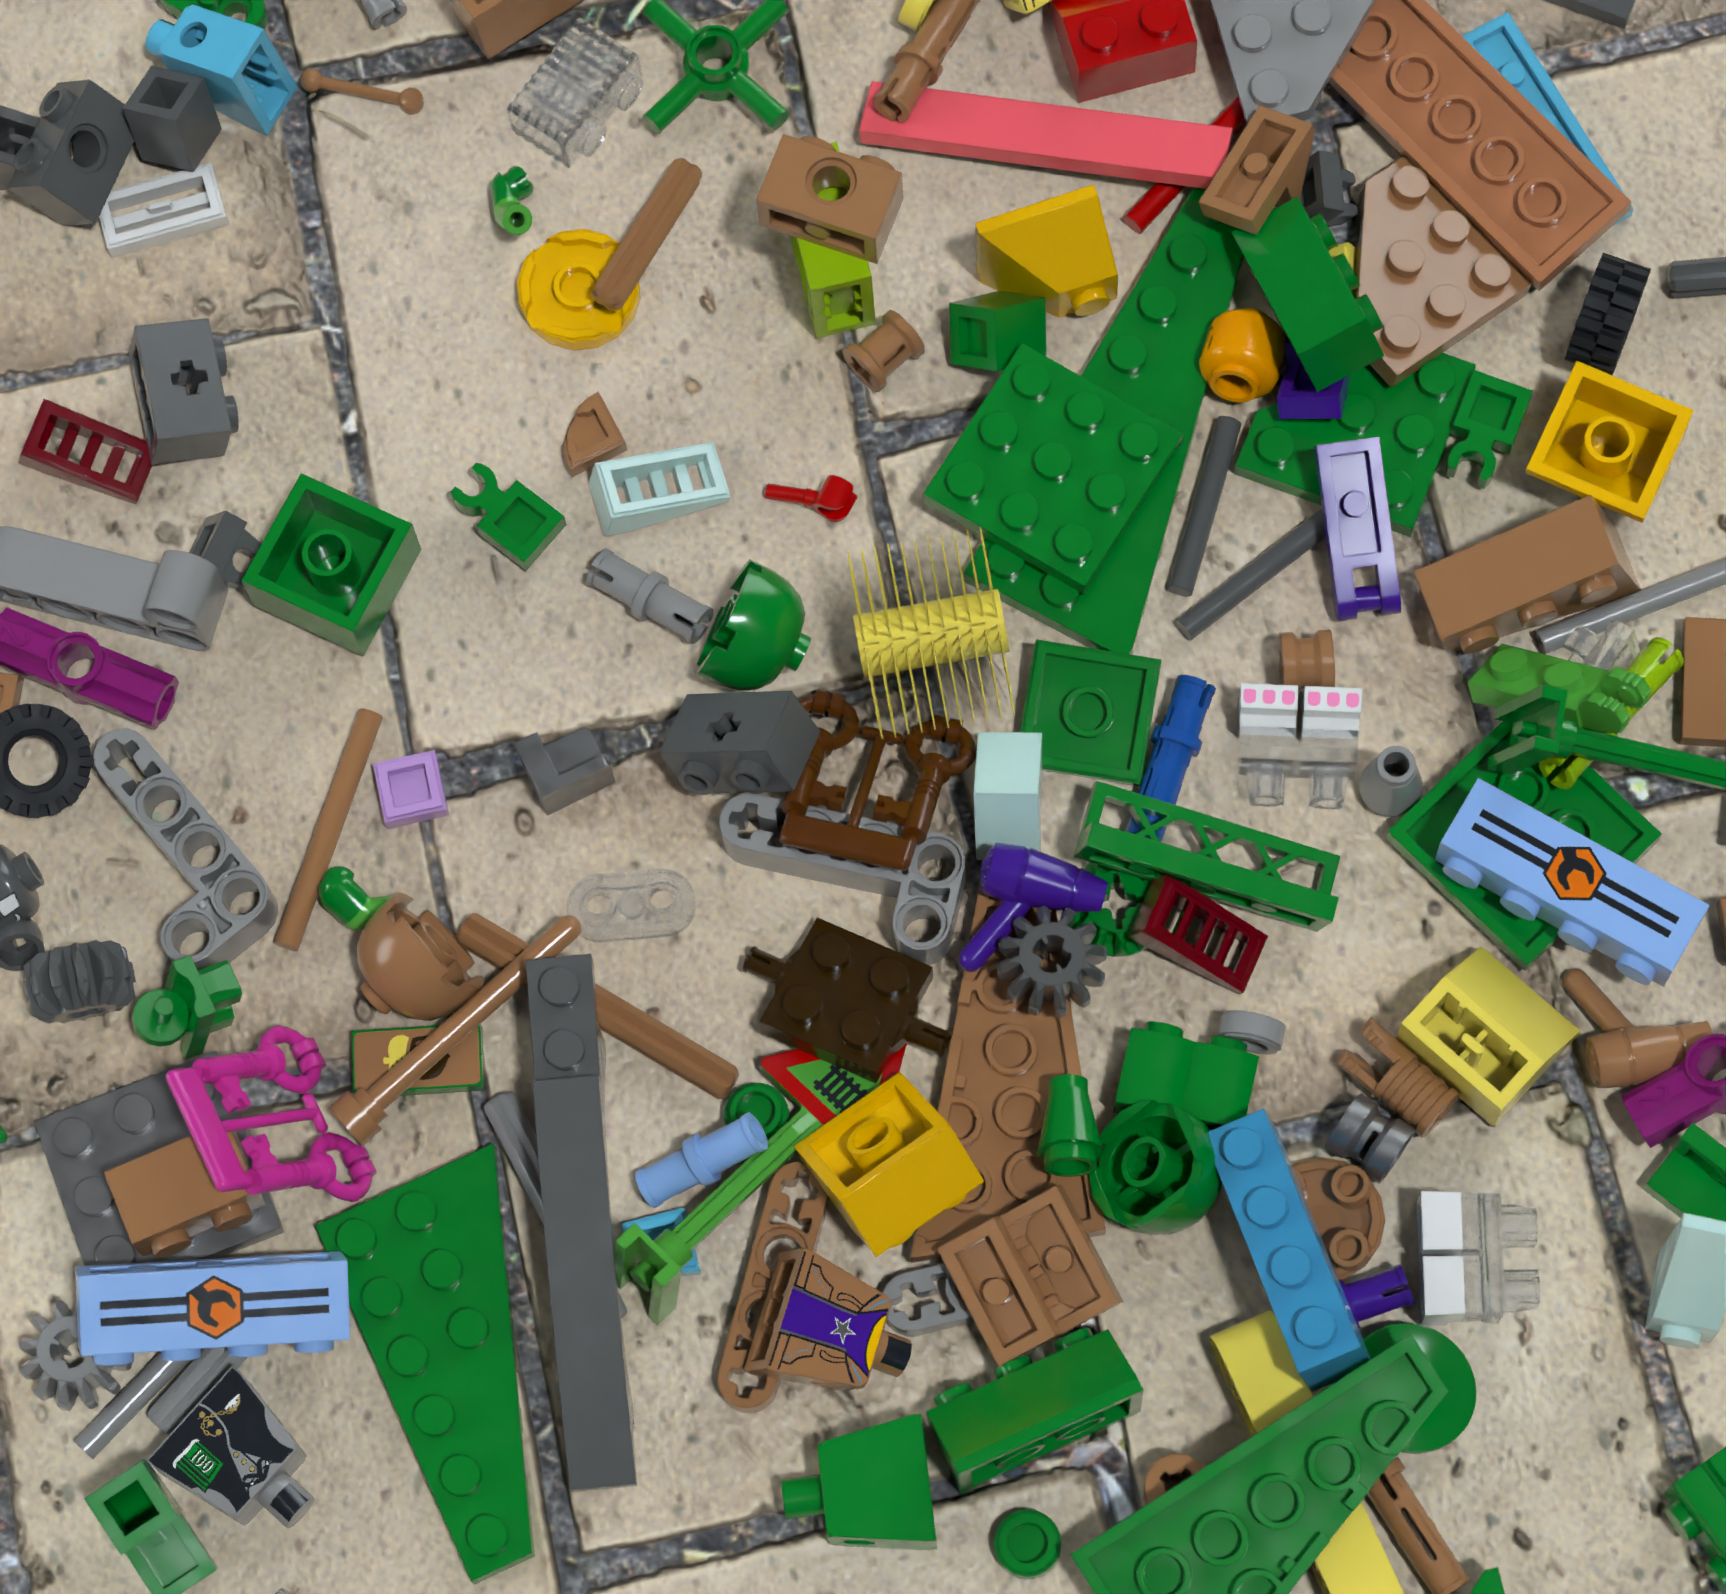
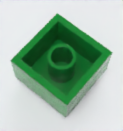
M301 473L241 581L254 606L364 656L422 549L411 523Z

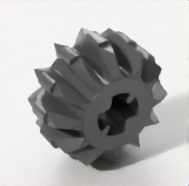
M1046 906L1039 907L1037 909V926L1034 927L1027 919L1019 916L1013 921V928L1018 938L1002 937L1000 939L999 951L1009 959H1005L997 964V975L1000 979L1014 980L1007 989V997L1012 1002L1021 1000L1028 994H1031L1029 1013L1034 1016H1038L1043 1009L1044 1002L1049 1001L1053 1002L1056 1017H1065L1067 1014L1066 998L1068 997L1077 1005L1085 1008L1091 1002V996L1085 986L1102 987L1104 984L1105 973L1095 965L1107 959L1106 947L1099 944H1090L1096 936V926L1092 922L1083 924L1073 930L1075 911L1070 908H1066L1062 912L1060 921L1057 923L1050 922V911ZM1048 952H1058L1062 954V966L1065 968L1062 969L1059 964H1056V972H1045L1041 969V958L1039 956L1042 955L1047 960Z
M94 940L80 944L75 942L69 946L54 947L51 951L36 954L23 966L26 980L23 981L26 1002H30L32 1016L48 1024L54 1022L64 1024L75 1020L84 1021L96 1016H105L109 1012L121 1011L136 998L133 985L136 982L133 964L129 962L126 948L111 940L104 942Z

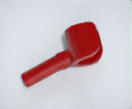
M829 475L819 492L809 488L802 489L770 483L767 484L765 491L766 499L812 507L819 515L832 522H839L846 518L857 500V495L852 492L853 485L836 475Z

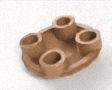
M1320 1157L1296 1162L1292 1167L1338 1280H1345L1364 1268L1381 1244L1386 1221L1381 1195L1363 1169L1346 1161Z

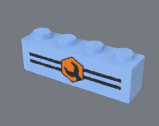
M1480 778L1475 782L1441 840L1435 858L1436 861L1444 865L1443 872L1455 882L1471 889H1476L1478 885L1483 886L1501 896L1500 903L1511 913L1529 921H1533L1537 916L1558 928V936L1570 946L1587 953H1591L1593 949L1600 951L1617 961L1615 967L1623 975L1644 985H1649L1651 981H1654L1663 987L1665 986L1710 906Z
M341 1251L75 1266L78 1347L81 1356L93 1355L94 1364L96 1365L128 1364L134 1362V1353L161 1351V1360L165 1361L195 1360L201 1358V1349L221 1347L228 1348L229 1356L253 1357L267 1354L268 1345L286 1343H294V1351L318 1353L333 1350L334 1340H350L348 1262Z

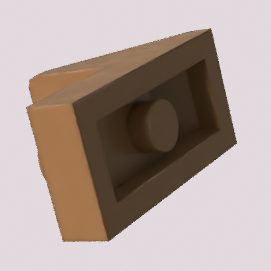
M1259 105L1199 200L1203 216L1257 235L1274 206L1278 207L1297 196L1300 200L1315 133L1313 124Z

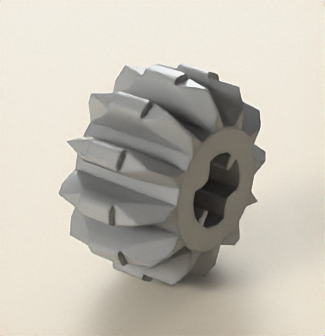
M55 1301L52 1309L55 1320L51 1323L40 1315L32 1316L30 1322L41 1333L39 1339L28 1337L19 1341V1348L24 1353L36 1356L26 1361L20 1367L21 1375L27 1380L38 1379L33 1393L42 1401L56 1394L57 1406L63 1411H70L78 1394L86 1407L89 1409L96 1408L99 1405L96 1388L102 1385L108 1392L117 1394L121 1386L110 1374L112 1370H130L132 1363L96 1365L92 1355L81 1356L84 1361L80 1365L72 1367L63 1359V1356H72V1353L67 1348L73 1343L78 1342L77 1305L72 1315L71 1310L64 1301Z

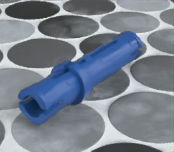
M1177 676L1166 715H1164L1161 726H1155L1150 739L1154 743V747L1138 794L1176 805L1187 767H1189L1192 756L1197 757L1203 743L1199 739L1207 709H1209L1212 697L1216 691L1215 686L1207 684V681L1194 676ZM1131 814L1125 831L1136 834L1141 830ZM1145 814L1151 825L1162 820V818ZM1167 826L1155 832L1160 842L1163 840Z

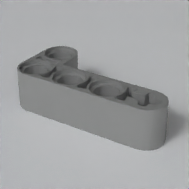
M0 527V601L190 650L207 651L210 649L228 594V588L218 568L210 561L188 552L167 550L164 551L159 564L20 528Z
M127 728L114 729L103 735L97 742L93 753L94 765L112 794L197 893L164 922L161 931V945L171 961L186 957L187 955L180 953L182 942L193 933L204 932L209 934L207 946L202 952L191 955L197 970L225 960L231 963L274 926L278 916V904L262 875L142 735L137 731ZM128 757L130 761L136 763L146 778L139 786H137L129 773L118 765L123 759ZM166 800L181 802L179 812L173 818L161 822L152 820L153 812L160 803ZM212 845L220 848L217 860L210 866L204 868L191 866L193 855L202 847ZM244 892L260 894L258 905L251 912L242 915L230 912L231 904L238 895Z
M743 793L731 798L724 805L720 813L719 827L726 852L735 862L749 867L897 898L893 915V932L898 952L929 966L938 963L947 955L952 944L966 882L965 855L961 846L953 838L941 833L928 831L925 842L916 845L911 865L907 870L900 871L882 866L869 868L862 865L859 861L824 853L805 854L796 847L784 844L781 848L776 847L774 837L780 838L779 826L784 824L786 814L782 811L784 801L782 799ZM809 805L805 816L847 825L850 814ZM862 817L859 828L901 837L903 826L866 817ZM749 821H758L760 830H753L750 839L740 838L739 830H746ZM932 859L946 860L954 867L953 873L947 879L941 881L928 880L919 871L922 865ZM918 919H929L940 927L938 935L927 942H916L910 939L905 934V930L909 924Z

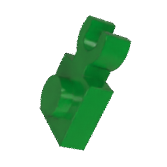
M1473 370L1451 429V434L1466 440L1459 442L1452 448L1446 465V476L1454 478L1458 465L1462 461L1474 460L1482 468L1477 487L1485 489L1490 484L1496 467V458L1492 448L1510 454L1533 390Z
M475 463L471 469L474 477L485 485L484 490L479 495L468 496L459 488L454 487L450 491L456 507L467 515H484L483 519L476 525L479 535L527 571L567 525L565 517L518 480L504 493L499 489L493 471L481 463Z

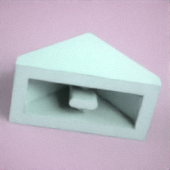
M978 732L974 781L976 860H984L987 852L995 843L1026 846V848L1041 851L1042 733Z

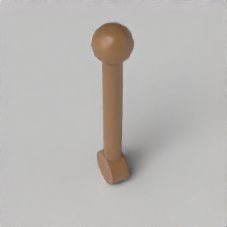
M308 68L300 75V85L308 92H316L321 88L398 104L401 110L409 115L419 113L424 106L422 93L416 88H407L400 93L323 77L314 68Z

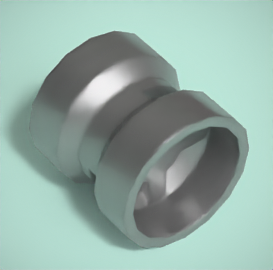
M1360 1093L1338 1122L1325 1144V1148L1340 1158L1352 1157L1361 1163L1362 1169L1368 1177L1380 1184L1405 1150L1416 1129L1401 1119L1389 1120L1379 1113L1377 1103ZM1375 1133H1379L1371 1147L1368 1148L1367 1145L1369 1144Z

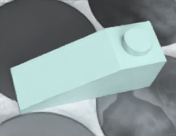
M1684 1213L1658 1252L1645 1329L1661 1332L1660 1341L1666 1344L1683 1348H1699L1700 1341L1710 1343L1720 1331L1726 1313V1222Z

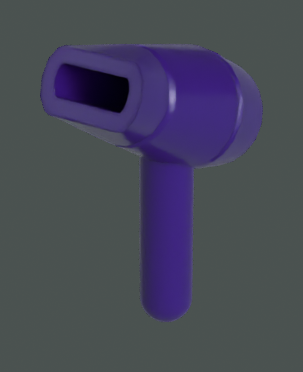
M995 843L987 852L982 862L980 883L984 894L1002 900V903L960 952V966L969 972L979 970L999 947L1000 939L1007 937L1014 929L1013 921L1019 916L1024 917L1031 907L1039 908L1046 906L1048 909L1060 911L1070 908L1075 912H1101L1108 881L1083 868L1079 869L1076 865L1036 849L1026 848V846Z

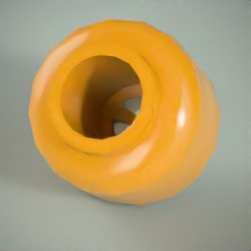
M1244 308L1226 311L1215 317L1208 330L1199 359L1200 374L1207 381L1213 392L1222 399L1243 403L1260 398L1271 392L1278 381L1286 354L1284 345L1286 334L1277 322L1261 310Z

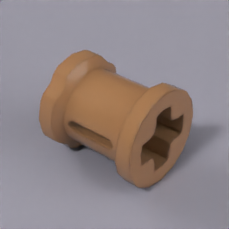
M894 310L887 311L882 316L883 324L860 344L850 343L842 351L852 371L866 386L875 392H880L886 387V378L910 357L918 359L925 353V345L918 333Z

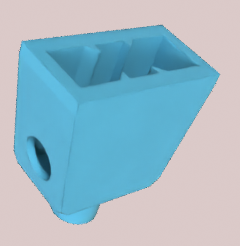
M191 5L184 9L175 24L166 20H158L148 32L146 49L150 54L161 58L169 70L204 77L217 112L267 136L298 88L265 30L258 26Z

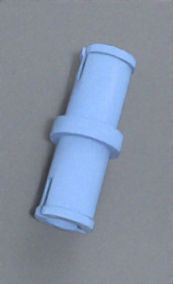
M750 1112L745 1113L740 1119L704 1137H701L699 1134L688 1137L682 1142V1149L647 1168H641L636 1171L637 1185L648 1204L656 1208L662 1205L664 1201L699 1183L704 1186H710L719 1181L722 1171L757 1152L760 1153L768 1149L767 1137L756 1117Z

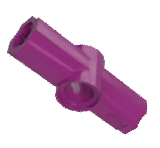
M7 607L0 614L1 667L60 690L66 698L74 703L82 705L94 704L155 730L163 721H166L175 703L176 690L179 684L176 676L100 646L97 640L87 633L77 631L68 633ZM86 658L95 660L93 668L85 676L75 679L67 677L73 663Z
M1710 1034L1700 1038L1690 1047L1685 1061L1621 1096L1631 1118L1650 1148L1687 1129L1692 1122L1696 1124L1716 1112L1726 1114V1077L1718 1081H1712L1717 1073L1726 1069V1035Z

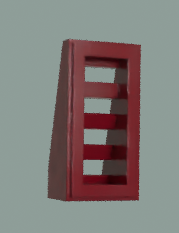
M43 399L19 458V463L29 468L133 504H137L153 466L150 462L146 440L46 399ZM54 427L66 431L56 455L45 451ZM78 435L89 438L79 464L68 460ZM101 443L112 446L113 449L101 474L91 470ZM125 451L137 456L126 483L114 479L122 457Z
M1166 874L1152 881L1128 938L1237 994H1243L1268 935L1190 886ZM1174 905L1181 909V913L1171 933L1163 927ZM1195 916L1201 919L1202 923L1192 945L1184 941V938ZM1214 927L1222 930L1223 933L1211 958L1203 952ZM1237 938L1245 942V945L1234 971H1232L1223 964L1234 939Z

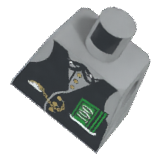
M233 1365L146 1460L164 1477L243 1526L247 1525L264 1507L286 1528H291L308 1512L314 1502V1497L291 1478L294 1472L303 1464L307 1455L252 1384Z

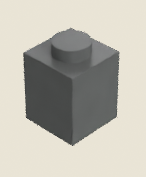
M151 66L123 107L141 160L192 172L195 171L222 130L204 77Z

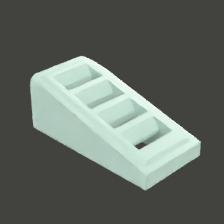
M714 442L598 462L594 464L589 480L591 496L604 536L630 532L729 502L731 497ZM697 465L704 489H693L687 470L688 467ZM672 472L678 493L669 495L664 474ZM640 481H648L652 498H643L639 485ZM623 486L627 503H620L616 488Z

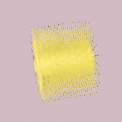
M981 527L980 533L990 590L979 591L968 529H966L977 593L966 594L955 532H953L964 595L953 597L942 536L940 534L951 597L940 599L929 539L927 537L938 599L927 602L914 539L924 597L923 603L914 604L901 541L911 605H900L889 544H887L898 606L888 609L878 556L874 546L884 610L879 611L874 610L866 563L861 548L871 612L862 613L852 561L850 553L847 551L857 615H853L864 678H869L881 739H883L874 676L883 675L891 722L896 738L886 674L896 673L909 735L899 673L909 670L921 733H923L912 669L923 668L934 730H936L925 667L936 665L947 726L949 728L939 665L945 663L950 665L960 723L962 725L952 662H963L975 723L965 660L976 659L987 720H989L978 657L989 656L1000 718H1002L991 655L1002 653L1013 715H1015L1005 653L1010 652L999 590H993Z

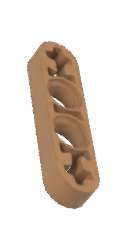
M795 1161L784 1165L775 1173L770 1183L719 1367L718 1386L722 1397L732 1409L741 1413H755L764 1410L773 1402L781 1381L758 1376L759 1379L766 1382L763 1390L758 1388L752 1389L749 1398L739 1397L737 1384L730 1381L733 1373L737 1375L744 1374L743 1370L749 1351L744 1349L737 1350L738 1344L742 1340L748 1345H752L755 1333L747 1326V1314L756 1303L766 1300L774 1271L764 1262V1252L767 1246L774 1240L783 1238L796 1242L800 1248H806L816 1253L828 1209L829 1196L804 1162ZM799 1178L808 1179L810 1191L818 1194L815 1201L810 1199L804 1200L798 1216L799 1225L811 1224L808 1233H804L790 1224H772L773 1218L776 1215L787 1222L791 1202L789 1195L783 1193L782 1190L784 1186L795 1187Z

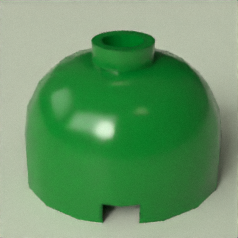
M749 559L730 588L739 594H732L726 606L720 607L698 658L697 665L700 667L696 671L697 675L718 685L735 690H757L775 681L785 667L795 672L800 666L811 641V637L801 633L806 613L802 599L787 579L772 569Z
M1141 1100L1120 1111L1104 1128L1100 1136L1101 1144L1105 1147L1100 1156L1099 1167L1097 1166L1096 1170L1089 1174L1094 1201L1105 1216L1137 1232L1148 1235L1174 1234L1198 1223L1213 1207L1222 1188V1181L1215 1166V1153L1208 1133L1210 1130L1197 1116L1172 1103L1160 1104L1155 1100Z

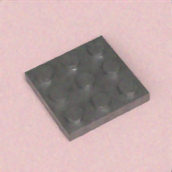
M217 1051L34 1121L85 1266L221 1258L285 1232L271 1193H262L266 1205L252 1210L253 1218L247 1223L224 1232H217L215 1227L191 1236L192 1244L189 1247L167 1257L155 1258L153 1253L143 1257L131 1244L104 1172L191 1136L166 1081V1074L172 1069L192 1067L195 1060L199 1058L220 1056ZM213 1083L204 1084L221 1121L243 1118L241 1111L238 1112L237 1109L232 1113H227L221 1102L223 1099L222 1094L216 1090ZM248 1130L235 1131L240 1142L249 1136ZM246 1155L249 1165L252 1168V1159L250 1156Z

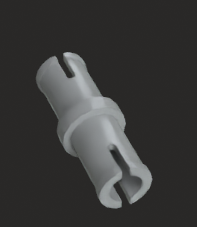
M609 549L602 550L593 561L592 566L600 569V571L596 573L593 570H589L586 579L587 584L597 587L631 607V614L643 621L651 618L685 637L687 641L693 644L706 632L708 627L700 622L702 619L711 622L713 608L702 605L669 586V579L656 571L648 574L614 555V552Z

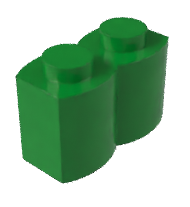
M1151 1021L1146 1023L1145 1029L1131 1028L1113 1112L1118 1114L1120 1111L1141 1100H1155L1160 1104L1172 1103L1197 1116L1210 1131L1247 1116L1259 1056L1246 1052L1248 1046L1244 1042L1229 1037L1211 1036L1208 1043L1183 1038L1184 1031L1181 1028L1167 1023Z

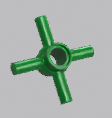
M651 0L645 7L643 15L685 52L683 57L685 76L643 115L646 123L655 132L661 133L699 96L710 101H725L735 96L772 130L779 129L788 119L790 112L747 75L749 70L747 50L789 12L786 4L782 0H765L733 31L721 25H709L696 30L663 0ZM716 57L725 58L730 61L720 69H708L702 66L707 60Z

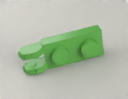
M1502 643L1468 681L1472 702L1495 708L1543 684L1568 690L1564 719L1575 721L1579 728L1584 727L1603 733L1607 731L1609 734L1614 733L1615 735L1618 732L1622 733L1629 724L1628 720L1631 714L1628 713L1626 706H1629L1630 709L1636 708L1637 710L1639 707L1642 708L1650 699L1649 695L1652 691L1645 678H1642L1639 673H1633V671L1627 672L1626 669L1619 667L1609 671Z

